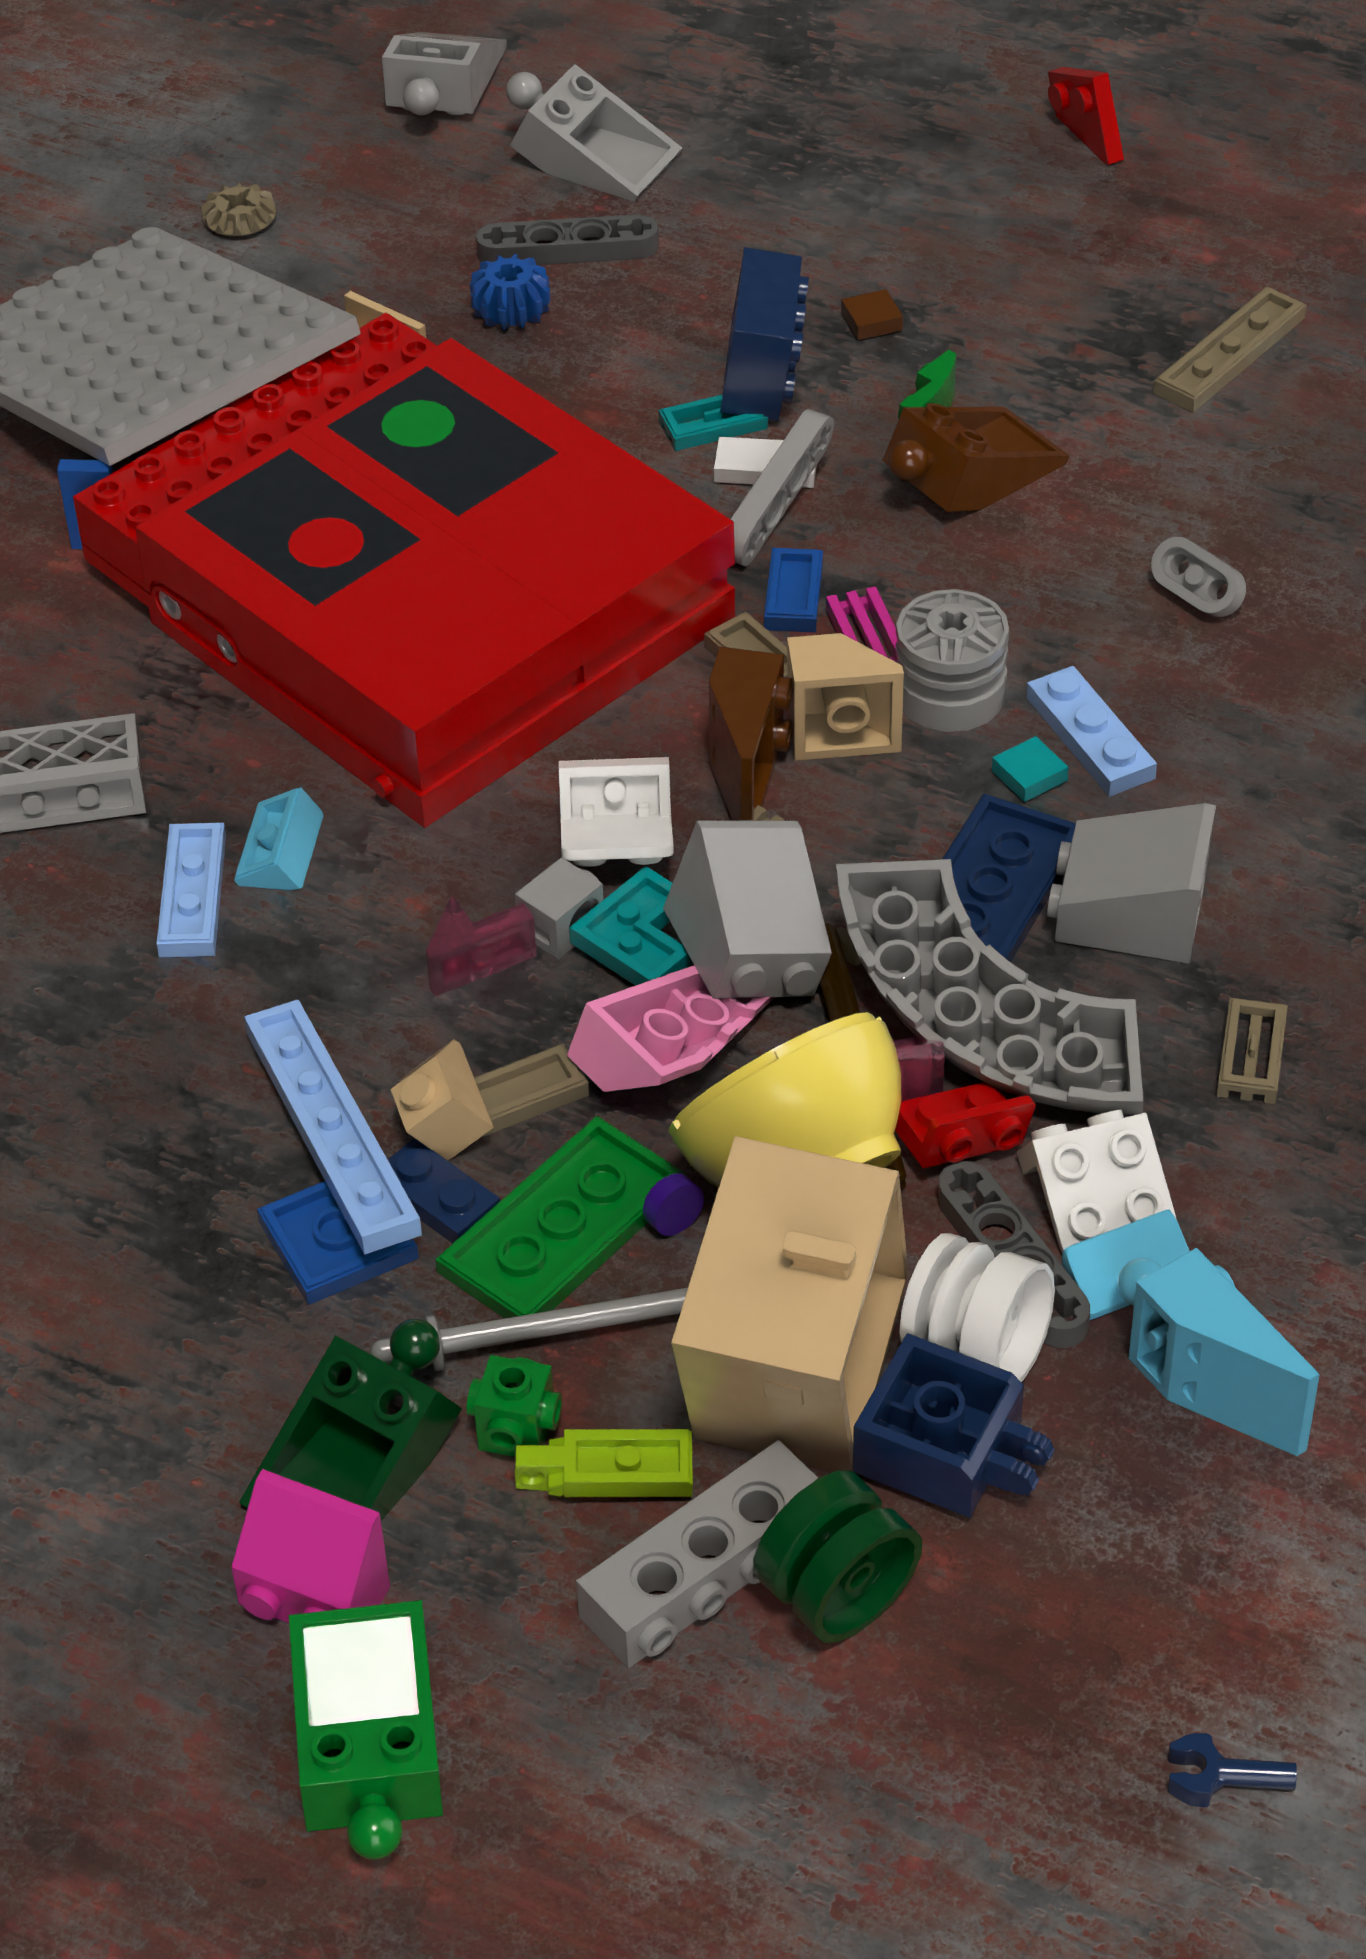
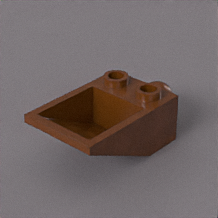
M929 403L926 407L903 408L882 461L889 466L891 472L896 477L909 481L948 512L982 510L1066 465L1070 455L1006 407H944Z
M719 647L709 678V764L732 821H754V809L758 805L763 807L779 751L787 752L789 749L792 720L783 719V710H788L790 706L792 678L784 677V654Z

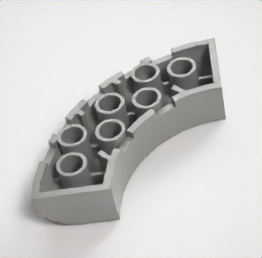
M951 859L836 864L839 899L845 923L867 975L883 1000L897 1017L929 1048L959 1069L989 1085L1020 1097L1029 1095L1035 1102L1063 1109L1100 1114L1114 1110H1122L1123 1114L1134 1115L1143 1112V1089L1135 999H1111L1088 996L1059 988L1056 993L1029 981L1028 973L1005 959L990 944L985 946L972 929L970 918L957 893L953 879Z

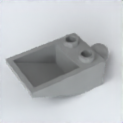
M429 32L394 35L382 56L386 106L402 107L416 115H427L434 110L445 111L450 115L473 114L507 48V41L505 39Z
M576 64L545 94L542 93L540 80L529 72H519L513 75L507 83L506 94L510 103L520 109H529L510 146L548 175L635 202L682 150L680 145Z

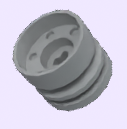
M958 589L932 591L913 599L901 610L896 623L897 663L902 665L904 672L903 713L908 719L927 729L943 732L969 731L987 724L1001 711L1006 698L1007 668L1005 663L1008 657L1007 644L1009 641V625L1006 614L994 601L978 593Z

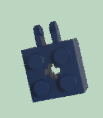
M907 1333L853 1426V1472L970 1518L988 1484L1008 1492L1012 1491L1014 1494L1029 1496L1031 1490L1035 1489L1040 1479L1037 1477L1035 1469H1032L1029 1464L1027 1465L1024 1462L1028 1461L1031 1465L1044 1466L1047 1460L1051 1459L1055 1448H1053L1051 1439H1048L1045 1434L1043 1435L1039 1431L1035 1432L1032 1428L1021 1425L1024 1385L1012 1372Z

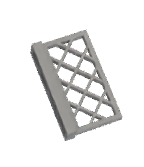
M135 713L0 731V751L13 750L5 757H0V833L146 813ZM123 734L112 743L100 740L105 736ZM53 743H67L57 751L47 747ZM85 750L95 754L85 762L75 758ZM30 758L41 761L31 769L21 766Z

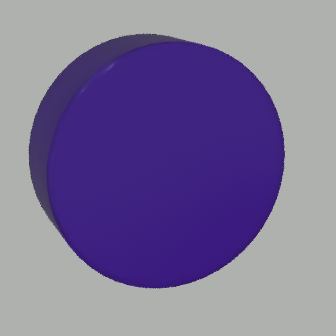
M676 1173L659 1180L648 1192L643 1205V1216L660 1234L664 1236L676 1235L687 1229L700 1214L704 1203L703 1191L684 1174Z

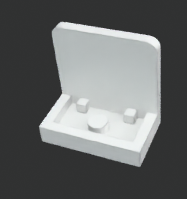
M669 757L559 761L562 858L573 861L574 864L579 866L592 867L604 864L607 859H629L630 862L635 864L648 865L658 863L662 860V857H669L674 854Z
M1114 1110L1088 1118L1089 1127L1073 1131H1067L1066 1124L1045 1127L1032 1132V1141L1017 1151L1023 1175L1038 1171L1057 1242L1062 1253L1068 1246L1164 1210L1170 1209L1176 1218L1147 1113L1124 1118L1122 1110Z

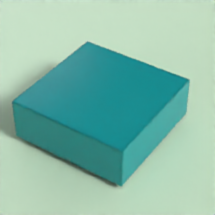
M1037 736L992 757V772L1023 802L1068 781L1069 767Z

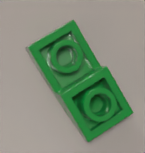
M950 349L931 363L925 364L917 372L915 381L916 392L907 396L899 404L898 419L904 407H926L929 403L951 407L955 395V352Z

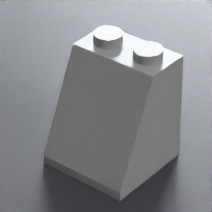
M1202 803L1077 820L1072 843L1062 841L1060 845L1056 874L1064 876L1063 885L1053 883L1050 891L1047 917L1057 918L1055 941L1190 964L1206 879L1216 805Z
M696 821L663 909L712 998L814 996L832 951L802 828L798 821Z

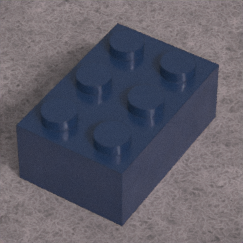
M744 247L730 328L720 412L736 415L764 414L763 417H768V420L779 421L782 402H792L796 378L795 368L796 363H799L802 349V330L809 277L800 276L802 256Z

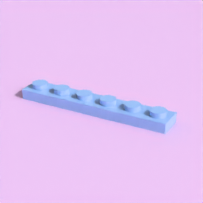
M291 1001L244 1016L246 1033L364 1255L422 1236L420 1217L300 1001Z

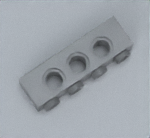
M776 1441L576 1580L579 1618L628 1669L646 1656L653 1657L660 1654L672 1643L679 1632L698 1619L706 1620L715 1615L725 1604L727 1598L748 1583L756 1584L760 1582L753 1574V1557L762 1535L779 1511L798 1492L814 1482L818 1477L781 1441ZM762 1520V1521H766V1522H764V1523H753L752 1521ZM706 1555L717 1556L711 1559L701 1558ZM653 1591H665V1592H667V1593L661 1594V1595H652V1594H649L650 1592H653Z

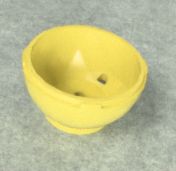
M865 1012L834 1020L766 1052L711 1086L676 1116L668 1131L673 1138V1142L688 1163L717 1188L720 1186L735 1136L885 1168L901 1153V1149L894 1136L901 1104V1071L896 1047L885 1022L880 1017L875 1019L873 1014Z

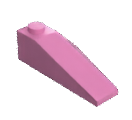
M695 965L587 1002L567 1056L603 1092L661 1085L701 1070L775 997L713 999Z

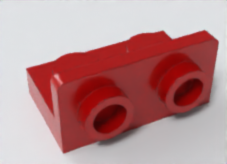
M983 1082L901 1101L895 1131L924 1169L944 1163L959 1162L965 1158L994 1151H1005L1022 1145L1036 1104L1029 1095L1006 1100L998 1088Z

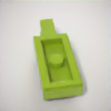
M564 1429V1437L550 1439L549 1445H516V1489L548 1491L549 1495L560 1497L562 1495L564 1497H692V1431H689V1429Z

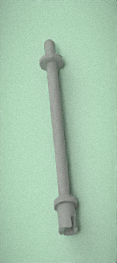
M688 1287L446 1329L439 1328L438 1321L434 1315L426 1316V1321L436 1329L440 1338V1350L438 1356L432 1362L434 1371L443 1370L445 1364L444 1354L680 1314ZM390 1338L376 1341L370 1349L371 1355L387 1364L393 1358L390 1351Z

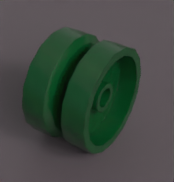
M837 1470L816 1479L798 1492L779 1511L760 1539L753 1557V1574L783 1604H793L794 1615L823 1643L840 1642L858 1634L878 1619L899 1597L914 1575L921 1558L922 1537L893 1508H882V1500L853 1471Z

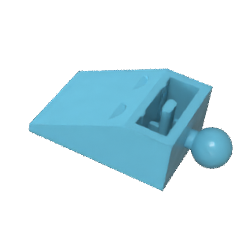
M1198 1248L1191 1250L1163 1267L1154 1260L1147 1258H1137L1128 1262L1121 1269L1118 1276V1289L1122 1298L1134 1306L1128 1359L1170 1402L1290 1454L1299 1456L1307 1451L1320 1374L1236 1289L1228 1272L1219 1265L1214 1266Z

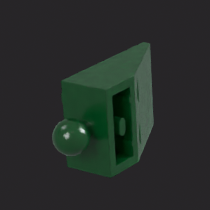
M409 1319L400 1323L394 1329L390 1338V1351L393 1358L389 1364L335 1335L239 1503L248 1508L256 1478L261 1470L264 1469L379 1512L382 1521L430 1466L462 1410L460 1406L437 1390L411 1377L414 1370L427 1367L438 1356L440 1338L436 1329L430 1323L421 1319ZM402 1395L403 1404L394 1399V1397Z

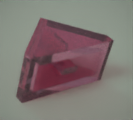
M918 1037L893 1040L901 1071V1101L943 1092L945 1060L943 1042L935 1039L923 1040Z

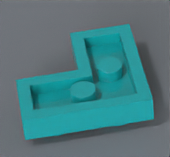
M647 866L642 868L569 927L571 944L635 986L692 966V960L683 944L661 931L662 928L670 923L663 907L673 883Z

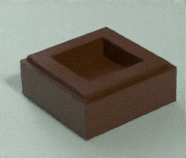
M887 289L841 299V313L857 340L903 330V315Z

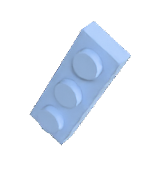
M1074 666L1027 682V700L1108 797L1156 779L1157 763Z

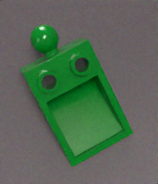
M422 1600L289 1615L299 1781L306 1830L310 1832L347 1827L349 1844L358 1855L372 1860L385 1858L393 1853L400 1844L402 1838L401 1821L443 1816Z

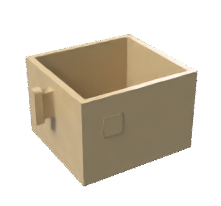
M734 1137L671 1342L694 1439L757 1454L779 1440L804 1465L834 1472L837 1470L853 1471V1426L879 1383L909 1276L899 1171L747 1138Z

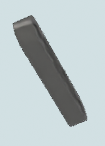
M646 215L492 223L481 227L477 231V256L480 262H494L497 255L503 258H511L517 253L521 260L534 258L536 265L648 258L658 251L659 226L656 220ZM599 238V240L595 241H584L583 239ZM539 241H553L552 243L547 244L536 243Z
M960 1161L944 1168L939 1176L938 1205L961 1237H965L969 1243L980 1242L987 1244L994 1253V1258L1001 1252H1012L1046 1263L1052 1270L1055 1285L1053 1307L1060 1316L1051 1318L1044 1343L1055 1348H1069L1082 1342L1088 1334L1090 1320V1303L1086 1295L987 1169L974 1162ZM960 1187H961V1188L963 1189V1190H958V1191L955 1192V1189H956V1188H960ZM973 1191H976V1194H975V1205H976L977 1209H975V1210H974V1201L972 1200V1198H971V1197L969 1196V1194H968V1193L973 1192ZM1001 1224L1008 1227L1013 1232V1235L1008 1239L995 1241L986 1238L981 1234V1230L987 1225ZM1072 1315H1073V1320H1072V1321H1068V1322H1067V1321L1064 1319L1065 1317H1069V1316H1072Z

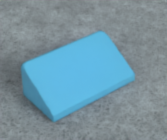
M302 787L258 802L234 879L238 886L278 890H298L303 887L323 820V812Z
M1168 1209L1068 1246L1062 1253V1266L1086 1295L1090 1303V1320L1130 1305L1122 1298L1118 1289L1119 1273L1128 1262L1137 1258H1147L1154 1260L1163 1267L1190 1251L1176 1218Z

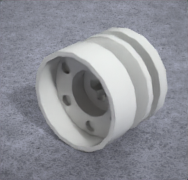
M952 1233L940 1234L926 1248L909 1281L901 1310L899 1331L901 1343L906 1334L909 1333L1012 1372L1022 1382L1037 1360L1047 1335L1055 1294L1053 1272L1046 1263L1012 1252H1001L994 1258V1253L987 1244L980 1242L969 1243L965 1237Z

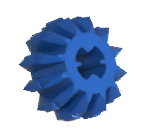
M517 253L511 258H503L497 255L494 262H480L479 270L472 273V281H470L471 306L474 309L475 316L483 318L486 326L500 324L503 330H506L509 326L516 325L524 329L525 322H540L541 314L549 311L551 300L549 277L546 275L545 267L536 265L534 258L521 260Z

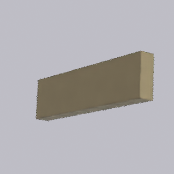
M1265 287L1154 380L1153 394L1194 413L1303 321L1307 305L1270 287Z

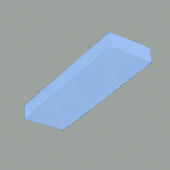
M224 823L169 824L157 934L159 958L215 956L226 845Z

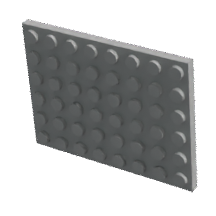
M147 227L136 231L132 235L131 240L117 247H106L96 251L92 256L93 259L79 266L65 267L56 271L53 274V279L39 286L25 287L16 291L12 296L13 299L0 305V406L111 466L361 333L355 315L157 227Z

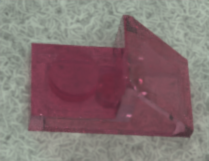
M455 897L450 898L426 949L429 985L435 997L537 956L534 917L525 904L522 903L502 912L494 913L487 918L472 923Z

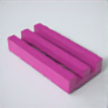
M876 586L866 588V596L859 597L856 590L846 592L845 601L839 602L837 595L826 597V611L836 633H842L858 642L846 615L853 614L866 646L887 657L866 611H869L891 656L889 659L897 662L896 627Z

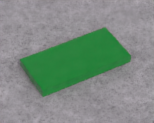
M596 1116L435 1259L437 1273L504 1319L552 1311L648 1223L643 1216V1205L651 1188L659 1180L671 1174L680 1173L686 1176L687 1174Z

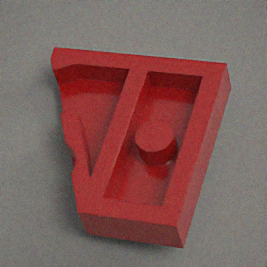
M1060 67L1048 71L1050 82L1048 98L1052 108L1055 110L1056 117L1103 163L1110 165L1124 160L1109 74L1107 72Z

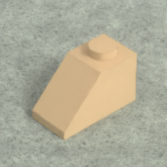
M455 1039L411 1070L390 1089L406 1132L447 1161L494 1128L462 1046Z

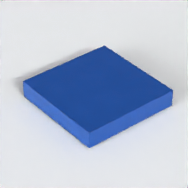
M325 1181L257 1209L260 1225L308 1305L419 1259L417 1244L413 1239L364 1255Z

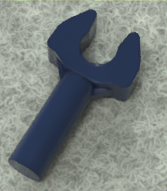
M1207 1733L1188 1734L1171 1742L1169 1745V1763L1184 1766L1195 1765L1203 1771L1199 1774L1187 1772L1171 1773L1169 1776L1168 1793L1190 1806L1208 1807L1214 1793L1223 1786L1296 1789V1763L1225 1758L1217 1751L1213 1744L1212 1736Z

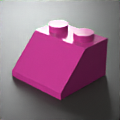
M261 1470L255 1481L231 1567L238 1604L243 1605L248 1612L258 1618L265 1620L276 1618L289 1623V1615L380 1605L390 1589L380 1513L267 1470Z

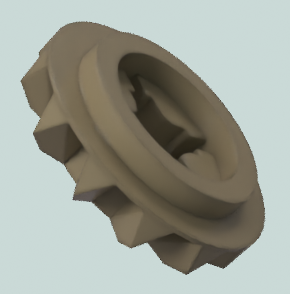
M239 182L236 187L231 188L223 185L220 192L207 194L206 203L201 205L205 225L216 233L228 236H244L258 232L271 224L276 216V205L271 192L261 191L258 184L243 187Z

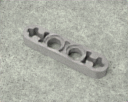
M809 408L806 409L732 516L731 520L734 521L735 563L746 567L753 561L824 455L834 431V419Z

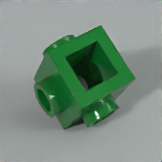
M490 1355L483 1378H474L472 1380L467 1398V1415L475 1417L478 1450L515 1457L516 1445H545L549 1430L555 1431L558 1426L562 1409V1393L554 1392L552 1365L537 1363L523 1357L512 1359Z

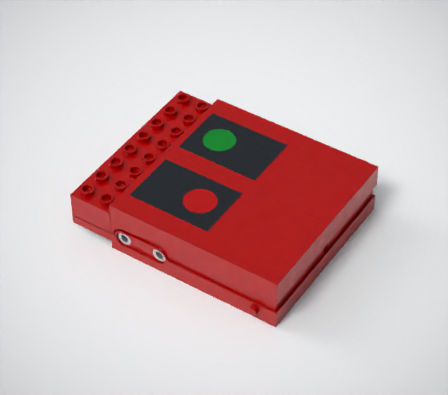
M386 312L360 327L361 334L251 391L74 495L73 500L84 559L149 608L150 619L153 625L373 789L379 797L385 798L425 829L704 640V633L734 618L735 587L727 583V569L735 564L734 521L453 338H449L437 346Z

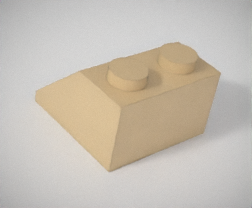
M842 633L787 637V677L792 678V695L790 706L787 710V718L792 720L791 742L794 761L901 752L904 680L902 665Z

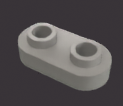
M1172 537L1163 541L1153 554L1151 570L1156 581L1199 610L1214 617H1225L1234 613L1244 601L1246 583L1242 574L1198 544L1183 537ZM1185 559H1188V568L1184 573L1179 574L1180 564ZM1223 584H1227L1226 594L1223 598L1218 599V589Z

